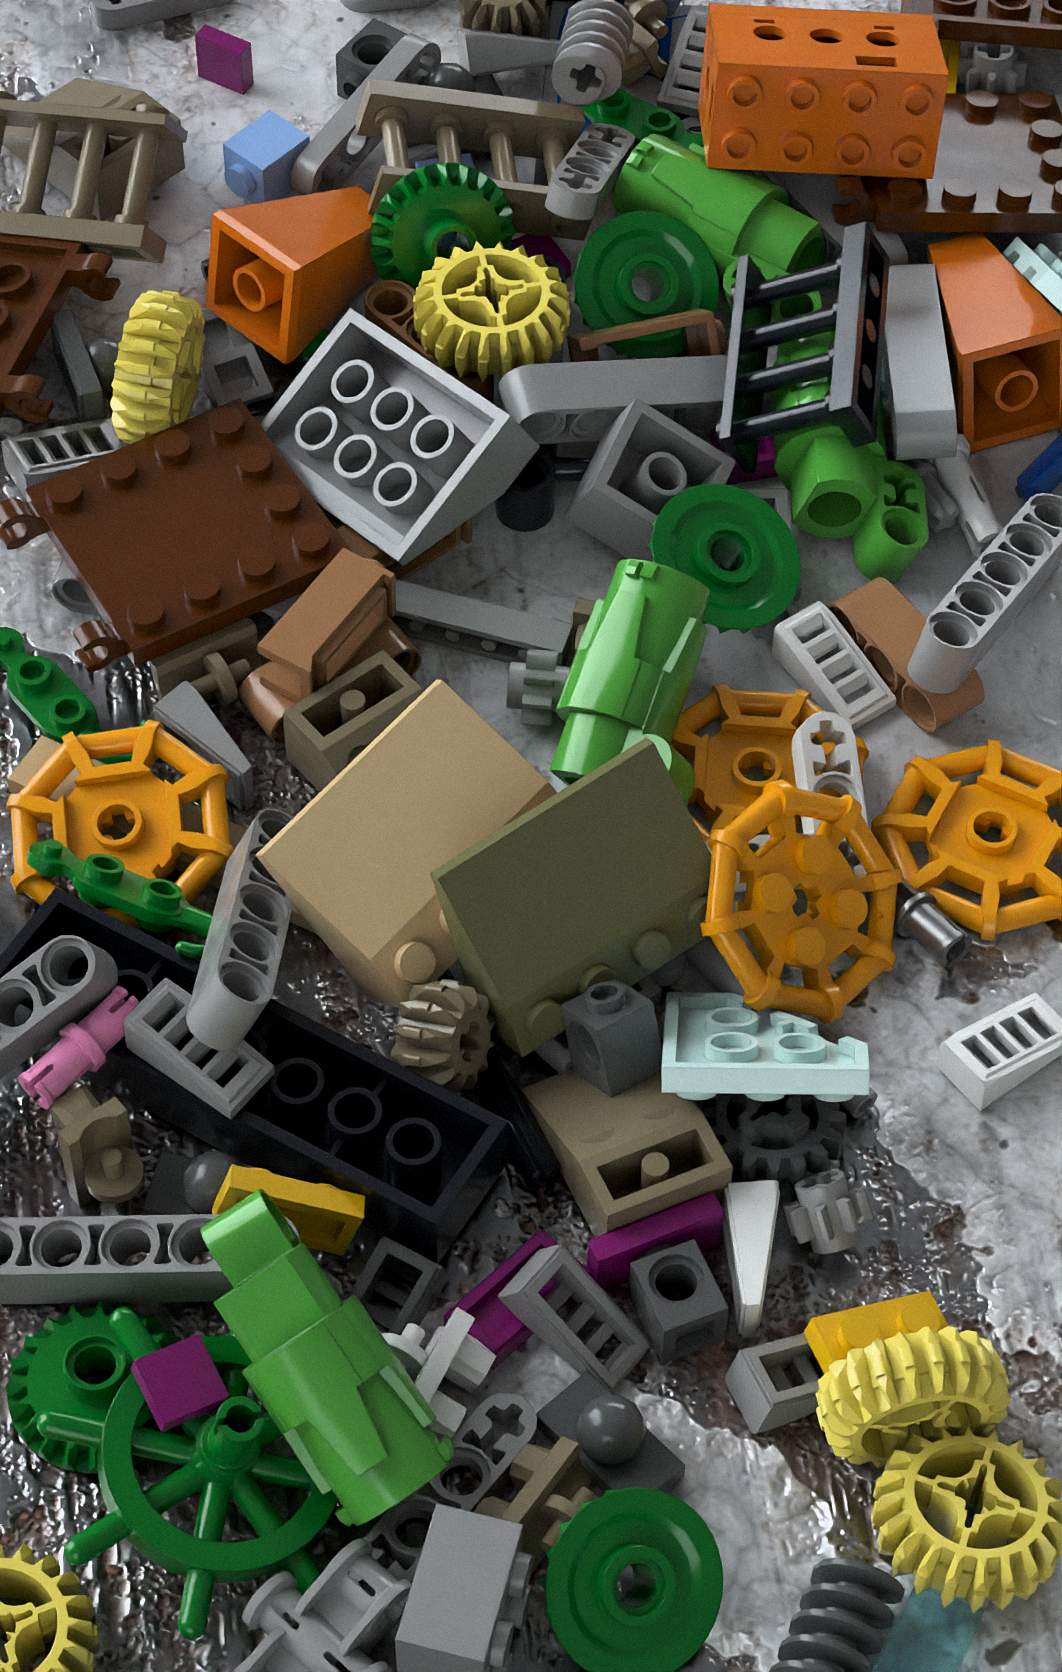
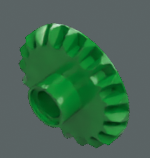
M459 163L430 164L403 176L386 192L375 211L371 223L370 251L375 269L383 281H402L416 291L422 278V271L432 270L436 257L450 259L454 247L469 252L473 250L476 241L484 249L495 248L499 241H501L505 250L512 251V237L516 234L512 221L513 211L503 191L481 171ZM456 231V240L452 246L446 250L438 251L437 244L441 237L448 232Z
M634 211L616 216L605 222L588 237L586 244L577 256L576 271L572 278L575 282L576 292L574 303L580 308L583 316V325L588 326L592 331L691 311L695 308L712 311L715 314L719 297V281L712 255L702 239L689 226L669 215L653 211ZM634 276L641 277L649 283L652 290L650 301H644L634 293L632 288ZM682 328L606 343L607 346L615 350L617 355H626L637 359L668 358L685 350Z
M709 483L696 485L672 497L662 508L651 526L653 531L647 549L652 552V562L681 571L709 588L712 598L703 624L716 626L720 634L731 629L740 630L744 634L759 626L764 628L781 615L792 602L798 589L801 575L798 547L791 530L782 517L758 496L744 489L726 484ZM713 559L721 563L725 570L718 567Z
M102 1300L94 1308L81 1310L72 1305L66 1315L56 1320L46 1317L41 1330L34 1336H25L23 1349L17 1358H12L10 1378L6 1384L8 1408L12 1423L24 1443L36 1455L48 1463L81 1473H98V1448L48 1439L38 1431L37 1419L46 1410H59L105 1420L113 1398L120 1386L131 1374L130 1369L133 1359L116 1337L109 1324L111 1313L118 1308L109 1307ZM129 1303L125 1306V1308H130L135 1312L161 1349L178 1342L174 1331L169 1332L165 1329L155 1314L145 1316L138 1313ZM105 1372L112 1375L108 1380L99 1384L83 1382L87 1376L93 1373ZM147 1404L134 1426L160 1431ZM180 1425L164 1432L175 1434ZM131 1455L133 1466L147 1459Z
M638 1486L619 1490H606L605 1494L593 1501L580 1503L581 1510L570 1521L560 1524L561 1534L555 1546L546 1551L549 1564L546 1577L540 1581L546 1594L547 1607L543 1614L551 1622L556 1634L554 1640L572 1657V1662L589 1672H672L686 1663L700 1649L709 1636L718 1616L723 1595V1568L718 1546L713 1534L699 1514L674 1495L661 1490ZM631 1565L634 1573L633 1586L628 1594L620 1599L617 1592L618 1577L623 1569Z

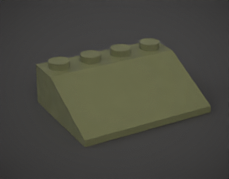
M648 738L639 741L430 873L466 984L469 987H474L476 993L488 997V1014L495 1018V1025L491 1032L522 1058L565 1030L560 1005L585 993L590 986L608 981L614 977L631 987L708 937L702 936L700 922L706 919L712 855L654 742Z

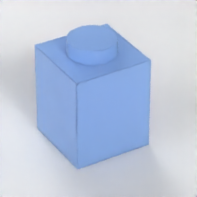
M268 110L223 143L226 185L237 196L247 198L254 204L282 199L294 190L291 185L292 168L300 153L310 143L309 135L271 110Z

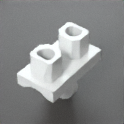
M459 1307L453 1311L445 1326H438L434 1330L424 1350L419 1345L425 1336V1331L416 1324H407L401 1335L382 1333V1336L437 1417L429 1426L439 1441L447 1435L450 1438L453 1437L467 1408L437 1390L443 1377L472 1393L485 1378L496 1358L492 1351L468 1334L475 1318Z

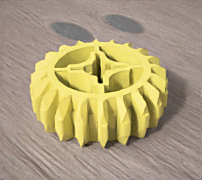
M476 241L473 250L469 252L454 247L450 259L436 257L432 270L422 271L419 287L416 288V295L413 296L414 330L417 331V338L421 339L425 354L435 355L440 368L455 365L460 378L472 371L477 372L482 382H484L488 374H500L503 377L509 371L519 366L548 363L552 352L561 351L565 334H567V327L570 326L569 292L567 291L566 284L561 282L558 268L547 267L543 254L528 258L523 245L513 251L505 250L501 241H499L495 248L485 249Z
M148 290L139 296L136 303L130 309L129 320L124 323L121 342L118 343L119 351L117 360L114 363L115 373L111 384L113 387V397L110 403L113 410L111 421L117 438L121 439L122 442L132 444L184 422L192 416L199 380L202 377L201 366L205 357L203 355V345L206 339L203 333L205 325L202 316L203 312L200 304L195 299L183 297L181 293L162 290V292Z
M924 1326L918 1332L904 1334L899 1330L896 1336L885 1340L874 1338L872 1345L863 1349L852 1348L847 1352V1359L836 1360L829 1365V1372L818 1379L819 1390L815 1393L819 1406L816 1408L820 1429L825 1432L828 1445L832 1446L835 1456L847 1458L849 1463L857 1465L872 1461L877 1468L886 1465L894 1450L903 1451L905 1443L910 1441L913 1434L928 1440L931 1439L936 1427H943L951 1436H956L964 1423L967 1422L974 1436H985L995 1427V1424L1000 1423L1007 1417L1006 1407L1011 1403L1008 1393L1010 1384L1005 1366L1002 1365L1000 1356L994 1350L991 1340L980 1338L975 1331L966 1330L959 1333L956 1327L950 1326L940 1331H931L929 1327Z
M967 1422L964 1423L956 1436H951L943 1427H936L931 1439L928 1440L913 1434L910 1441L905 1443L903 1451L894 1450L893 1455L886 1462L882 1477H878L873 1493L875 1502L871 1513V1521L873 1523L872 1529L879 1532L877 1538L879 1545L878 1554L894 1556L891 1564L894 1577L908 1574L916 1576L913 1583L916 1596L929 1588L941 1592L940 1597L943 1608L949 1605L955 1597L965 1598L973 1614L983 1606L985 1598H988L1001 1611H1003L1007 1604L1011 1603L1013 1595L1027 1601L1030 1595L1036 1591L1038 1583L1046 1584L1047 1579L1051 1578L1058 1562L1057 1558L1062 1556L1061 1480L1044 1477L1047 1470L1045 1467V1457L1025 1459L1023 1457L1025 1451L1022 1439L1010 1446L998 1442L999 1439L995 1427L985 1437L974 1436ZM969 1506H973L975 1510L972 1525L970 1528H967L965 1526L967 1510Z
M25 1543L16 1551L13 1558H5L3 1546L0 1544V1598H16L29 1602L24 1605L11 1606L0 1601V1636H3L6 1642L4 1646L8 1657L7 1663H3L0 1657V1672H23L30 1658L46 1651L45 1643L53 1640L55 1641L49 1654L33 1672H93L96 1663L94 1655L89 1649L96 1647L99 1643V1633L97 1625L89 1622L95 1615L91 1598L87 1597V1595H79L82 1590L81 1584L73 1571L60 1575L59 1561L51 1553L34 1564L32 1548L28 1547Z

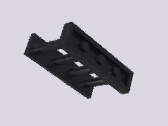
M867 222L844 227L842 253L837 256L835 262L766 280L749 254L738 257L736 282L731 285L730 289L733 310L721 419H718L716 423V435L723 452L726 454L730 453L745 475L756 472L760 439L831 422L834 426H839L853 447L876 442L890 258ZM839 285V295L833 301V306L771 322L773 303ZM835 330V342L830 345L829 352L766 368L769 347ZM832 376L831 389L826 392L825 398L762 414L764 393Z

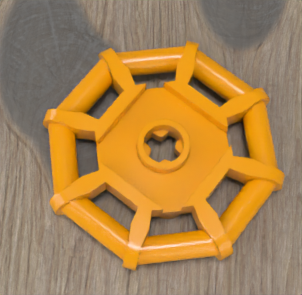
M726 683L713 685L709 695L681 713L670 745L685 759L694 761L695 783L688 805L697 802L703 808L706 820L713 824L709 832L692 816L704 842L709 840L713 830H723L762 795L763 788L767 783L785 780L792 787L797 788L791 751L792 738L797 727L799 728L807 718L814 713L823 711L811 700L810 692L800 688L794 693L729 689ZM716 719L721 722V731L710 739L709 732L702 737L695 734ZM819 731L815 737L822 743L820 745L824 749L826 761L827 755L835 748L834 742L824 741L822 732ZM855 737L863 786V766L869 756V751L864 740ZM825 765L821 770H826L827 765ZM758 766L763 768L764 776L771 778L758 782L751 781L743 775L749 774L750 767ZM822 789L818 792L838 798L842 797L840 793L831 789ZM795 815L796 829L802 824L801 816ZM767 826L759 833H769Z
M147 720L144 726L78 736H75L73 731L62 736L63 743L18 794H11L5 807L11 814L15 873L11 876L10 883L16 894L27 895L39 905H42L55 888L64 891L51 881L54 877H46L39 874L37 870L27 863L29 847L31 844L39 842L37 823L46 822L53 824L54 840L60 841L63 846L70 849L78 858L86 860L92 854L111 855L121 860L125 865V869L147 879H162L170 875L175 869L177 857L182 852L196 857L175 882L182 889V895L191 904L219 870L226 866L229 857L235 850L230 845L225 786L230 778L223 765L211 764L166 732L162 722ZM133 753L131 761L94 766L91 759ZM159 757L185 776L172 785L165 779L163 782L153 774L151 767ZM76 768L80 774L74 781L77 787L67 798L63 794L56 802L49 800L48 798ZM201 799L203 834L185 831L184 804ZM125 815L129 824H135L133 830L127 833L126 837L114 840L112 835H103V829L113 826L115 816ZM93 906L136 929H144L136 922L134 916L113 907Z
M987 739L986 745L929 759L916 756L905 763V775L883 813L876 816L871 822V831L894 869L901 868L902 876L920 893L929 892L934 895L937 900L935 906L953 922L980 933V940L994 941L996 934L1054 919L1062 921V879L1047 868L1055 853H1062V827L1058 826L1055 819L1052 823L1047 814L1048 808L1053 805H1060L1062 809V771L1001 746L999 739ZM983 771V775L977 776L975 784L960 787L962 780L955 782L949 780ZM1000 773L1005 774V775H1007V776H1010V777H1012V778H1014V779H1017V780H1019V781H1022V782H1024V783H1026V784H1029V785H1031V786H1034V787H1036V789H1034V788H1032V787H1030V786H1027V785H1025V784H1022V783H1020V782H1017V781H1015V780H1013V779H1010V778H1008V777H1005V776L1001 775ZM922 795H928L935 800L927 816L911 814ZM990 827L998 828L1001 830L1000 839L1002 841L995 843L987 842L981 839L975 831L986 833ZM907 842H924L928 850V864L921 870H919ZM946 880L982 895L981 903L978 905L939 887ZM1032 887L1039 895V897L998 907L999 899H1014L1025 888Z
M785 780L769 782L764 786L762 795L723 830H713L707 842L708 848L712 851L706 919L700 922L702 936H709L744 990V1002L756 1011L772 1008L815 1016L817 1020L825 1024L839 1020L843 1016L844 1007L881 972H890L897 960V955L892 951L897 888L898 883L904 881L901 868L894 869L863 819L861 803L851 795H844L838 798L794 788ZM795 815L822 820L816 835L808 836L796 833ZM767 826L771 839L754 853L749 848L748 842ZM844 837L867 874L856 876L838 848ZM738 871L740 872L739 883H746L745 900L737 901L736 912H733L736 872ZM795 887L800 891L803 890L806 895V913H794L792 906L797 901V896L794 892ZM871 892L867 936L858 932V926L865 921L868 914V904L862 893ZM737 930H743L760 957L758 961H756ZM844 951L848 956L856 959V961L833 981L828 965ZM785 965L802 971L804 988L782 984L780 976Z

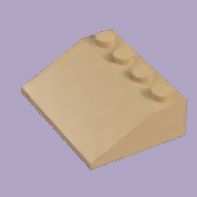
M435 680L256 854V857L369 1000L399 1007L400 1002L409 1001L410 992L414 985H427L430 980L436 981L458 959L430 873L557 794V792L543 775L443 680Z

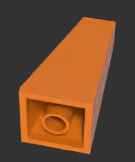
M358 186L222 209L213 213L206 308L285 365L295 360L319 335L322 329L378 273L370 251V229L374 215L368 214L367 205L371 195Z
M974 232L928 244V263L934 264L956 409L957 433L963 434L970 444V453L1062 428V316L982 232Z

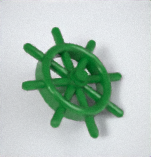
M121 1307L111 1313L109 1318L110 1327L133 1361L161 1349L135 1312L130 1308ZM231 1329L229 1336L211 1335L201 1337L230 1398L226 1399L215 1410V1416L209 1417L206 1413L180 1424L187 1436L167 1432L161 1433V1431L134 1426L140 1413L147 1406V1402L132 1372L113 1398L105 1420L59 1410H46L37 1419L38 1431L48 1439L98 1448L97 1471L104 1502L110 1514L72 1537L65 1544L64 1555L66 1560L76 1566L86 1564L126 1538L130 1544L153 1563L167 1571L186 1577L178 1617V1630L188 1640L197 1639L206 1631L214 1583L247 1581L282 1568L283 1571H288L296 1578V1589L304 1595L322 1574L305 1550L322 1531L338 1501L332 1489L324 1495L321 1494L299 1459L260 1452V1450L283 1435L268 1412L257 1418L262 1410L253 1399L247 1397L249 1383L242 1374V1371L252 1364V1361ZM131 1455L182 1465L183 1467L142 1492L134 1473ZM256 1481L305 1490L308 1493L300 1509L285 1523ZM195 1492H198L200 1500L192 1536L174 1527L161 1514ZM230 1496L256 1531L259 1538L241 1542H222Z

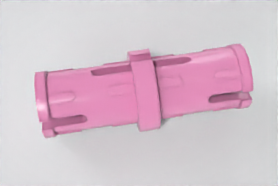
M116 986L111 991V994L78 1024L68 1023L59 1031L60 1041L26 1072H22L18 1076L20 1085L32 1099L37 1094L41 1096L37 1100L38 1105L44 1109H49L52 1103L88 1070L97 1072L106 1063L105 1054L125 1036L123 1022L126 1016L139 1004V1001L133 995L127 1001L124 1000L128 995V991L125 988Z

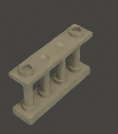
M368 79L355 118L357 135L383 138L387 166L381 165L367 205L368 214L374 215L386 192L403 176L416 170L410 169L407 141L437 145L440 163L463 164L460 148L491 152L495 179L491 180L503 191L513 211L512 221L516 233L585 240L593 218L589 220L568 219L552 213L545 207L551 175L578 140L585 125L583 107L381 79ZM514 155L544 159L548 186L519 183Z
M0 91V154L6 126L34 128L19 204H13L12 211L0 210V234L77 241L83 243L87 255L103 253L114 259L163 264L167 241L148 228L149 222L144 220L159 140L186 143L188 131L170 117V111L151 104H138L136 111L24 101L17 100L12 94ZM56 131L85 133L70 209H65L62 217L46 215V211L41 209ZM108 135L136 138L122 213L115 215L114 222L97 220V216L92 214Z

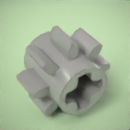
M977 42L974 47L968 48L967 58L959 59L957 83L966 85L965 94L973 90H985L993 94H1016V87H1024L1027 62L1017 61L1018 50L1014 49L1013 45Z
M529 649L526 663H510L506 707L522 709L521 724L551 727L553 712L556 710L571 668L557 666L558 651Z
M839 1170L819 1172L801 1179L794 1185L798 1201L783 1205L791 1236H796L799 1244L810 1241L813 1252L817 1254L835 1253L858 1244L862 1240L859 1223L874 1219L866 1188H860L858 1181L847 1183L844 1172Z

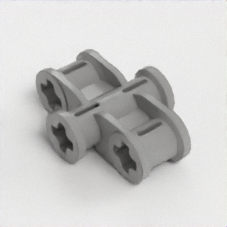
M361 1538L345 1546L331 1560L324 1572L304 1595L296 1589L297 1580L291 1573L282 1571L275 1574L256 1591L246 1605L242 1615L243 1622L251 1630L261 1628L268 1636L233 1672H341L336 1667L338 1661L350 1672H394L387 1662L379 1661L375 1663L367 1654L401 1620L412 1582L408 1579L398 1581L371 1556L373 1552L372 1546ZM362 1580L366 1581L376 1591L373 1597L360 1587ZM286 1613L299 1623L298 1629H295L284 1618Z

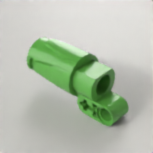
M650 134L642 139L633 149L617 179L613 195V205L618 215L634 211L663 213L680 220L702 239L712 255L718 277L723 279V287L731 315L733 305L730 289L731 285L736 282L738 257L749 254L766 280L820 266L825 257L826 249L820 222L790 208L789 194L784 187L750 170L707 168L704 148L692 143L689 148H686L661 134ZM815 291L773 303L771 322L823 309L822 298L819 292Z
M835 330L779 345L776 352L777 361L773 366L829 352L830 345L835 342ZM832 376L771 391V412L825 398L826 392L831 389ZM880 389L876 442L853 447L839 426H834L831 422L773 436L774 466L779 480L791 492L792 522L802 532L814 537L828 539L853 535L854 559L860 572L870 581L882 577L895 584L904 576L928 541L929 530L925 487L921 477L914 469L904 463L888 461L884 409Z
M625 559L620 560L617 564L605 600L598 598L555 710L566 724L549 771L567 786L644 738H648L654 742L684 803L688 806L695 783L694 770L689 762L670 744L692 684L708 632L706 625L703 624L712 598V593L708 587L681 571L654 562Z
M259 1188L201 1227L200 1232L207 1248L233 1286L232 1290L213 1302V1304L252 1361V1364L246 1367L242 1374L321 1494L324 1495L332 1489L342 1504L334 1512L340 1522L347 1526L352 1524L359 1526L368 1522L418 1490L449 1465L452 1461L451 1458L455 1454L454 1443L448 1435L439 1441L431 1430L429 1424L437 1417L357 1296L354 1295L342 1302L305 1244L301 1243L280 1209L263 1189Z

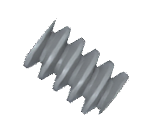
M614 0L578 1L568 10L552 68L551 79L553 87L561 99L572 106H587L596 101L604 100L612 96L620 87L634 31L632 16L620 3Z

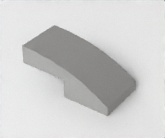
M210 310L202 311L205 321L203 333L206 339L203 345V355L205 357L201 366L202 377L199 382L214 408L238 398L247 406L273 397L274 391L253 343L247 344L242 333Z

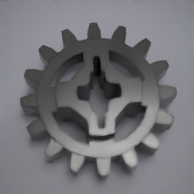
M717 1093L713 1098L703 1100L702 1109L700 1110L703 1112L732 1164L733 1170L737 1169L742 1172L741 1182H751L756 1177L765 1180H776L778 1182L779 1179L788 1178L791 1184L795 1185L798 1181L805 1178L806 1171L812 1174L827 1171L828 1160H838L840 1157L846 1123V1113L839 1111L840 1102L822 1101L810 1094H785L783 1098L778 1100L757 1101L748 1098L745 1094ZM730 1116L735 1119L734 1130H732L728 1123ZM810 1119L815 1126L814 1133L809 1130Z

